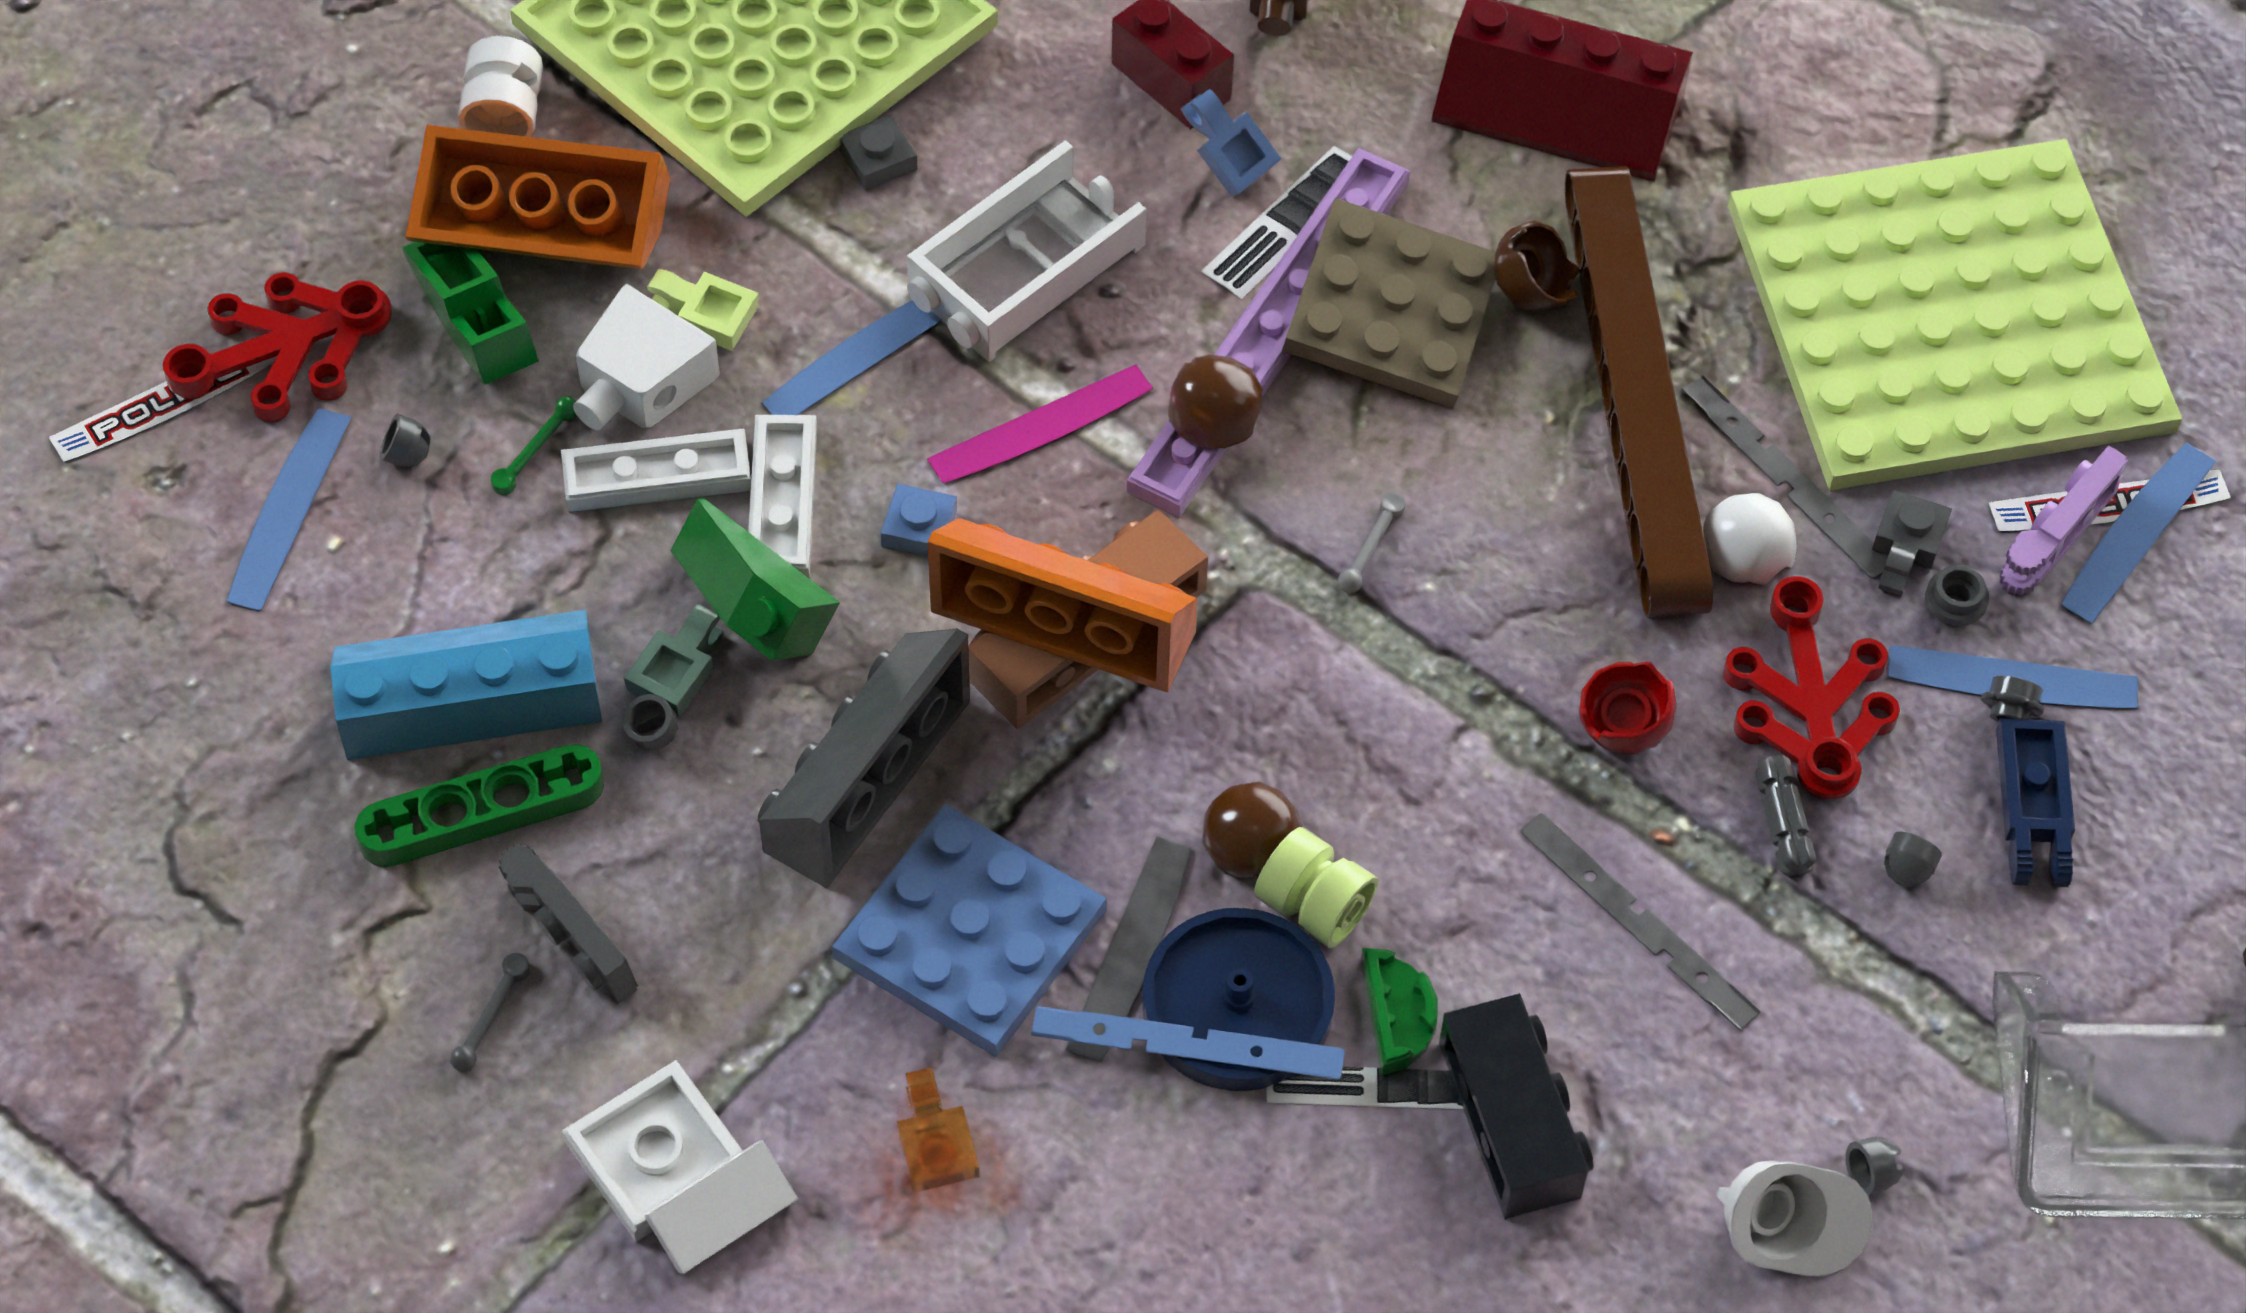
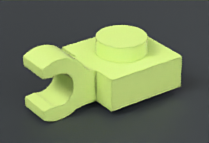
M658 269L647 286L648 291L655 294L652 298L653 301L715 338L716 345L733 351L758 309L757 292L707 272H703L697 284H693L670 271Z

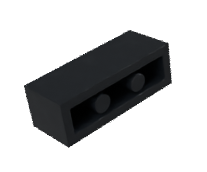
M1520 993L1444 1013L1439 1045L1504 1219L1581 1199L1588 1172L1592 1171L1594 1167L1593 1156L1585 1134L1582 1131L1574 1133L1567 1112L1570 1111V1097L1562 1075L1559 1072L1551 1074L1544 1056L1548 1051L1547 1038L1539 1016L1536 1014L1528 1015Z

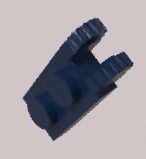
M2000 718L1996 728L2005 840L2010 841L2009 869L2012 884L2023 886L2030 884L2034 869V861L2031 856V842H2050L2049 875L2051 883H2053L2054 887H2069L2073 874L2071 839L2075 832L2065 722Z

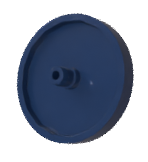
M1224 908L1199 914L1188 919L1172 930L1160 942L1153 952L1145 971L1142 1000L1144 1020L1194 1027L1192 1038L1207 1040L1208 1030L1212 1029L1324 1046L1332 1026L1335 986L1326 957L1312 938L1288 920L1269 912L1250 908ZM1255 1046L1251 1049L1250 1053L1254 1057H1260L1263 1050ZM1161 1054L1173 1068L1186 1077L1203 1085L1222 1090L1251 1091L1263 1089L1280 1083L1296 1074Z

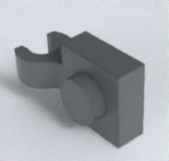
M1894 489L1892 490L1872 550L1888 555L1878 589L1902 596L1913 563L1932 569L1952 508Z

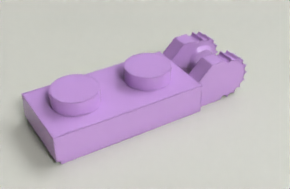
M2108 445L2093 464L2084 460L2076 468L2066 484L2065 491L2068 494L2059 504L2049 501L2034 520L2031 529L2021 531L2014 539L2013 544H2010L2006 553L2007 564H2004L1999 576L2001 577L1999 583L2003 585L2002 589H2006L2007 593H2012L2013 596L2020 595L2022 597L2023 594L2029 595V591H2033L2034 587L2040 584L2116 494L2128 461L2125 455Z

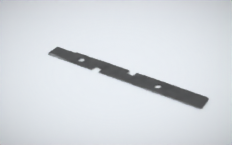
M1704 375L1685 388H1682L1707 414L1708 418L1777 486L1786 481L1794 489L1787 496L1870 578H1876L1884 572L1888 556L1872 550L1874 542L1774 444L1765 449L1757 441L1764 434ZM1734 418L1738 424L1734 427L1729 426L1727 420ZM1831 514L1835 517V521L1828 523L1824 520V516Z
M1538 814L1521 828L1520 832L1655 956L1663 949L1674 959L1666 966L1704 1001L1714 1006L1739 1030L1743 1029L1759 1015L1761 1010L1653 912L1647 908L1639 915L1630 906L1637 898L1545 814ZM1591 871L1595 873L1596 879L1588 881L1585 879L1584 874ZM1698 973H1705L1708 976V980L1705 983L1697 981L1696 975Z

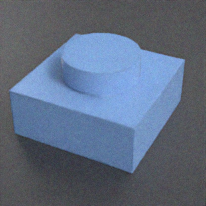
M897 483L881 530V547L928 557L927 541L932 531L955 519L957 496Z

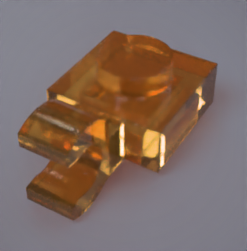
M932 1067L905 1073L908 1085L906 1093L913 1117L897 1121V1133L913 1193L980 1177L979 1163L963 1105L943 1110Z

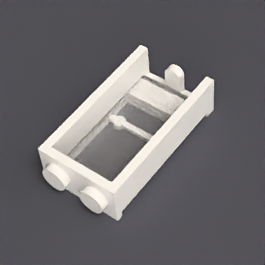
M1065 140L908 254L907 290L909 296L923 312L929 313L932 311L948 326L954 339L965 348L972 347L990 362L996 358V351L1130 251L1136 253L1146 245L1147 209L1138 202L1120 216L1114 212V190L1104 176L1100 175L1089 183V190L1073 177V146Z

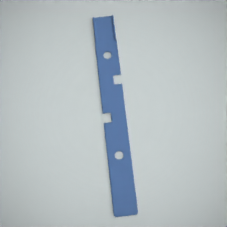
M1036 1006L1031 1036L1131 1050L1132 1039L1147 1041L1145 1052L1330 1079L1341 1078L1345 1055L1343 1048L1212 1029L1208 1030L1207 1040L1192 1038L1194 1027L1039 1006ZM1097 1024L1104 1025L1106 1028L1105 1033L1102 1035L1095 1034L1093 1031L1094 1026ZM1258 1046L1263 1050L1260 1057L1251 1055L1250 1051L1253 1047Z

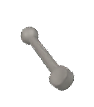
M1391 492L1382 497L1379 519L1351 568L1344 570L1339 575L1338 584L1345 593H1355L1361 588L1363 583L1361 574L1391 520L1400 518L1404 513L1405 499L1402 495Z

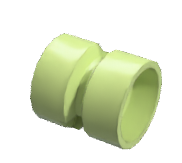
M1298 827L1278 845L1267 860L1256 881L1254 894L1257 899L1283 917H1290L1299 913L1298 924L1304 927L1305 932L1326 947L1334 948L1360 922L1376 894L1379 882L1376 876L1354 861L1342 858L1334 862V850L1331 845L1306 828Z

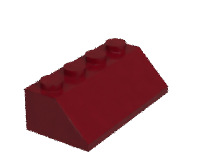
M1466 0L1452 37L1431 122L1597 167L1627 166L1631 176L1655 182L1684 99L1693 52L1500 0Z

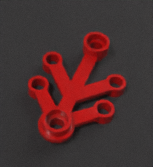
M286 272L272 275L265 283L264 290L267 303L272 310L245 303L239 296L232 293L219 294L211 299L207 308L211 326L216 332L229 335L245 328L263 333L264 335L212 354L197 344L176 346L166 354L163 360V371L167 385L173 393L182 398L198 399L209 392L215 379L277 356L265 380L257 384L251 392V401L257 418L264 422H277L285 418L290 411L288 391L314 342L334 335L324 359L315 362L310 367L308 378L311 391L315 397L324 401L338 399L347 390L345 369L361 339L380 333L390 323L392 318L390 299L377 285L369 281H353L347 283L336 292L301 282L295 275ZM282 290L292 291L290 294L285 296L276 295L278 292ZM300 306L321 312L307 319L287 315V313L294 312ZM225 311H235L233 315L228 317L219 316ZM324 377H336L330 383L319 382ZM268 398L279 399L278 402L274 404H262V402Z
M1791 576L1781 580L1776 585L1770 603V614L1775 623L1787 632L1797 685L1765 664L1762 656L1756 650L1749 647H1738L1729 652L1723 669V677L1732 688L1737 690L1755 688L1800 718L1806 724L1809 739L1776 720L1773 710L1764 702L1756 700L1747 701L1738 708L1733 728L1736 736L1741 741L1748 744L1766 742L1797 763L1798 780L1809 793L1823 799H1839L1849 795L1857 787L1862 773V766L1858 756L1876 735H1886L1895 728L1900 713V706L1898 701L1888 693H1870L1862 702L1858 718L1839 738L1836 737L1832 718L1864 682L1875 681L1882 676L1888 660V651L1881 642L1875 639L1863 638L1856 641L1851 647L1846 663L1825 685L1813 626L1819 619L1823 606V593L1814 581L1801 576ZM1787 607L1799 608L1803 613L1792 612ZM1858 656H1871L1877 663L1873 665L1864 664L1858 659ZM1734 665H1748L1752 668L1753 672L1741 673L1734 668ZM1881 709L1889 717L1884 719L1876 718L1869 710ZM1749 717L1757 718L1763 722L1764 726H1749L1744 719ZM1819 768H1831L1838 775L1825 774Z

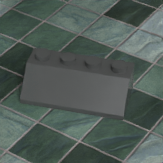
M958 628L905 633L891 652L885 650L880 653L871 666L867 678L868 682L855 698L848 696L842 701L833 716L831 729L820 743L812 742L805 748L797 761L794 776L783 790H773L763 802L758 813V823L760 825L762 850L764 853L826 889L829 887L970 703L968 634Z

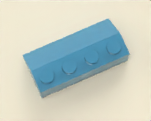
M586 610L334 647L330 668L335 718L347 760L602 722Z

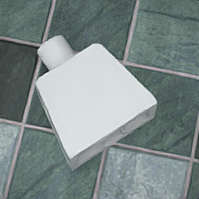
M625 284L578 349L576 361L580 385L585 393L574 403L573 408L579 419L594 430H601L616 413L621 414L641 428L653 427L715 381L720 375L716 339L633 287Z

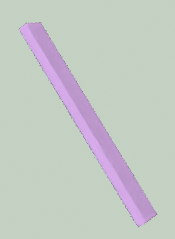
M1358 148L1214 354L1232 357L1252 368L1263 389L1262 397L1292 355L1282 351L1334 198L1388 215L1409 184V170ZM1168 420L1127 479L1126 492L1180 518L1227 448L1200 447L1180 437Z

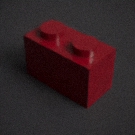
M1137 0L1112 18L1111 64L1189 129L1193 128L1182 113L1181 108L1197 95H1202L1210 89L1223 105L1232 100L1234 54L1169 0Z

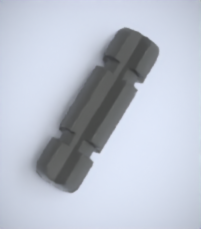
M1784 755L1762 758L1758 762L1755 774L1759 790L1766 796L1762 799L1772 842L1779 848L1775 852L1779 870L1785 876L1805 875L1813 870L1816 856L1812 840L1805 835L1809 832L1799 789L1796 785L1792 784V781L1796 779L1792 762Z

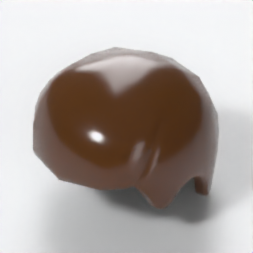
M1533 220L1510 229L1501 238L1495 253V277L1499 288L1514 305L1529 312H1539L1561 307L1576 300L1579 296L1575 290L1570 291V286L1579 274L1580 268L1567 258L1565 244L1552 226Z
M1210 354L1196 357L1192 362L1184 364L1173 382L1168 407L1169 421L1180 437L1200 447L1228 448L1246 441L1253 434L1254 426L1262 407L1261 393L1263 389L1253 369L1232 357Z
M1261 782L1234 785L1216 797L1205 812L1202 843L1217 868L1239 878L1259 877L1261 870L1274 850L1292 831L1302 827V821L1298 811L1282 791Z

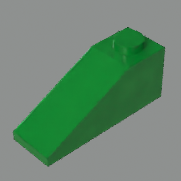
M704 498L696 500L670 550L725 625L771 661L812 655L840 604L837 599Z

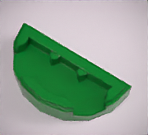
M1362 948L1361 963L1381 1075H1386L1406 1069L1425 1054L1436 1033L1438 997L1430 978L1424 972L1419 973L1412 965L1395 958V952L1388 949Z

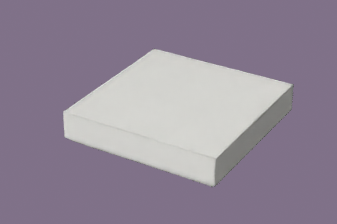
M676 1060L561 1131L564 1142L635 1242L653 1232L644 1214L743 1151Z

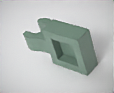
M698 604L690 612L675 638L658 630L625 675L626 689L637 696L655 694L664 698L675 711L676 716L680 718L714 671L713 660L709 654L715 650L724 635L723 630L715 627L720 620L719 615Z

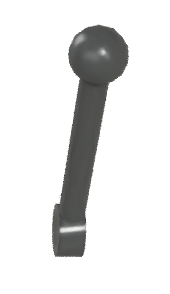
M511 953L503 960V978L464 1045L456 1047L451 1053L450 1063L457 1071L466 1072L475 1066L477 1060L475 1051L514 983L523 981L529 975V962L523 954Z

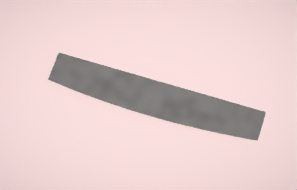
M1156 837L1082 1011L1127 1017L1143 985L1148 962L1164 936L1183 881L1192 847ZM1097 1024L1094 1026L1093 1031L1097 1035H1102L1105 1033L1106 1028L1102 1024ZM1069 1041L1066 1051L1102 1062L1110 1047Z

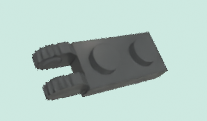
M513 844L512 848H506L507 851L501 853L502 858L498 861L500 863L499 869L504 879L508 882L507 885L512 896L516 898L524 911H537L533 914L536 922L555 946L564 940L568 942L577 953L571 959V962L585 983L593 991H596L603 985L618 1004L637 991V982L624 955L555 873L550 870L539 855H536L534 849L530 850L528 845L525 847L522 844L519 846Z

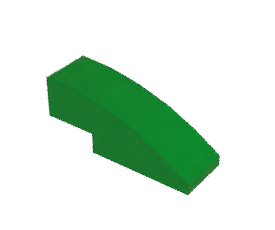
M413 242L402 247L406 260L436 314L483 385L539 362L527 322L507 299L498 274L477 249Z

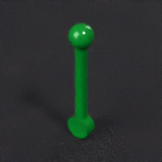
M564 396L558 399L555 404V413L507 468H500L492 473L490 481L495 493L499 495L512 493L516 488L515 477L564 420L573 419L576 416L573 408L576 400L573 397Z

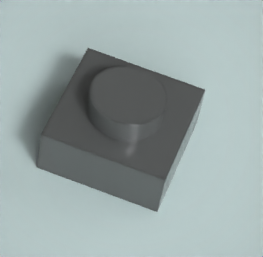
M891 115L851 130L840 138L841 146H839V150L865 191L917 170V154Z

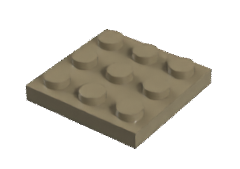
M1334 198L1282 351L1454 408L1496 280V252Z

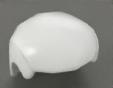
M1760 493L1733 495L1725 499L1712 509L1703 523V534L1710 567L1714 573L1732 582L1746 583L1750 581L1766 585L1783 568H1792L1795 562L1797 544L1793 521L1779 502Z

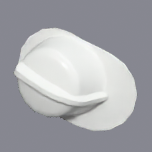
M1757 1162L1743 1169L1732 1181L1730 1187H1719L1717 1191V1197L1724 1204L1723 1212L1730 1233L1732 1247L1742 1260L1761 1268L1803 1276H1828L1846 1268L1861 1254L1871 1235L1873 1212L1868 1195L1856 1180L1837 1171L1793 1162Z

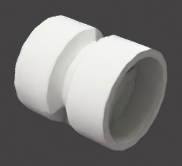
M492 36L480 39L470 47L464 72L465 86L461 93L458 113L459 127L461 129L531 137L535 127L536 97L540 90L543 68L541 56L535 48L522 40L507 36Z

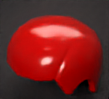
M1649 661L1636 664L1616 662L1596 670L1581 690L1579 708L1581 723L1588 735L1607 751L1635 755L1654 748L1671 731L1677 710L1672 680L1668 681Z

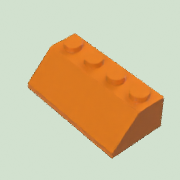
M426 124L405 237L408 241L643 270L662 232L671 176L661 153Z
M958 518L932 531L927 541L932 613L1167 693L1169 692L1196 633V597L1185 594L1181 589L1171 584H1154L1128 575L1120 568L1111 564H1095L1068 555L1062 549L1051 544H1035L1008 535L1004 530L992 524L979 525Z

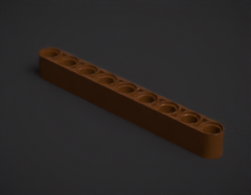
M1627 166L1567 170L1565 175L1567 217L1576 264L1580 268V285L1643 612L1647 618L1710 613L1713 604L1711 569L1630 171Z

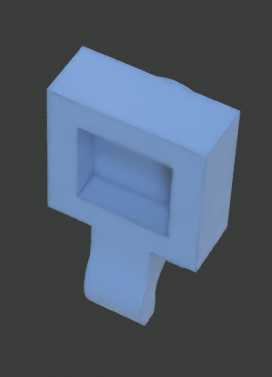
M1209 89L1202 95H1197L1181 108L1189 123L1208 137L1209 140L1198 148L1197 151L1231 197L1241 193L1282 159L1248 112L1232 120L1212 90Z

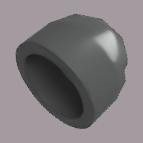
M396 414L391 420L383 438L380 459L404 467L420 464L427 458L431 439L427 429L414 419Z
M645 694L635 698L628 704L623 713L622 724L626 734L636 745L650 750L664 748L673 741L678 730L675 711L664 698L655 694ZM654 730V731H652V732H650V733H648V734H646V735H644V736H641V735H640V733H644V732H648V731Z
M1895 832L1885 853L1884 866L1888 876L1896 884L1913 887L1927 881L1934 874L1942 857V852L1933 843L1920 836L1908 832Z
M1870 1137L1851 1142L1845 1154L1848 1175L1856 1180L1867 1195L1887 1190L1899 1182L1904 1172V1165H1897L1894 1157L1899 1155L1901 1150L1893 1142L1883 1137Z

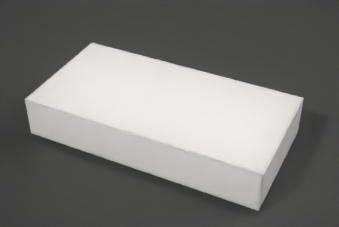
M757 1141L644 1214V1217L678 1273L684 1274L796 1201L798 1197L764 1141Z

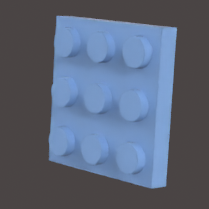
M944 804L832 946L833 959L997 1057L1107 911V898Z

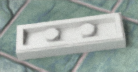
M755 415L748 532L810 579L817 417L816 415Z
M745 428L561 450L568 512L751 491V475Z

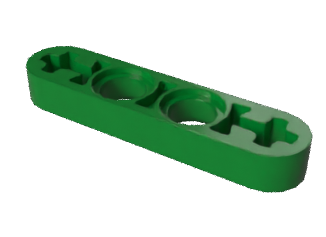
M578 744L564 745L377 801L366 806L358 814L354 824L355 836L360 852L373 865L381 867L396 866L584 809L594 804L604 789L601 762L597 754L587 746ZM570 769H577L579 775L582 776L583 782L578 785H571L570 781L566 778L565 772ZM545 776L550 794L541 797L538 778ZM518 784L529 790L528 798L516 807H503L494 801L495 794L506 785ZM446 803L460 804L467 810L462 821L453 826L444 827L437 825L431 820V817L439 806ZM419 815L423 833L415 834L410 816ZM390 825L395 839L389 842H382L378 836V828Z

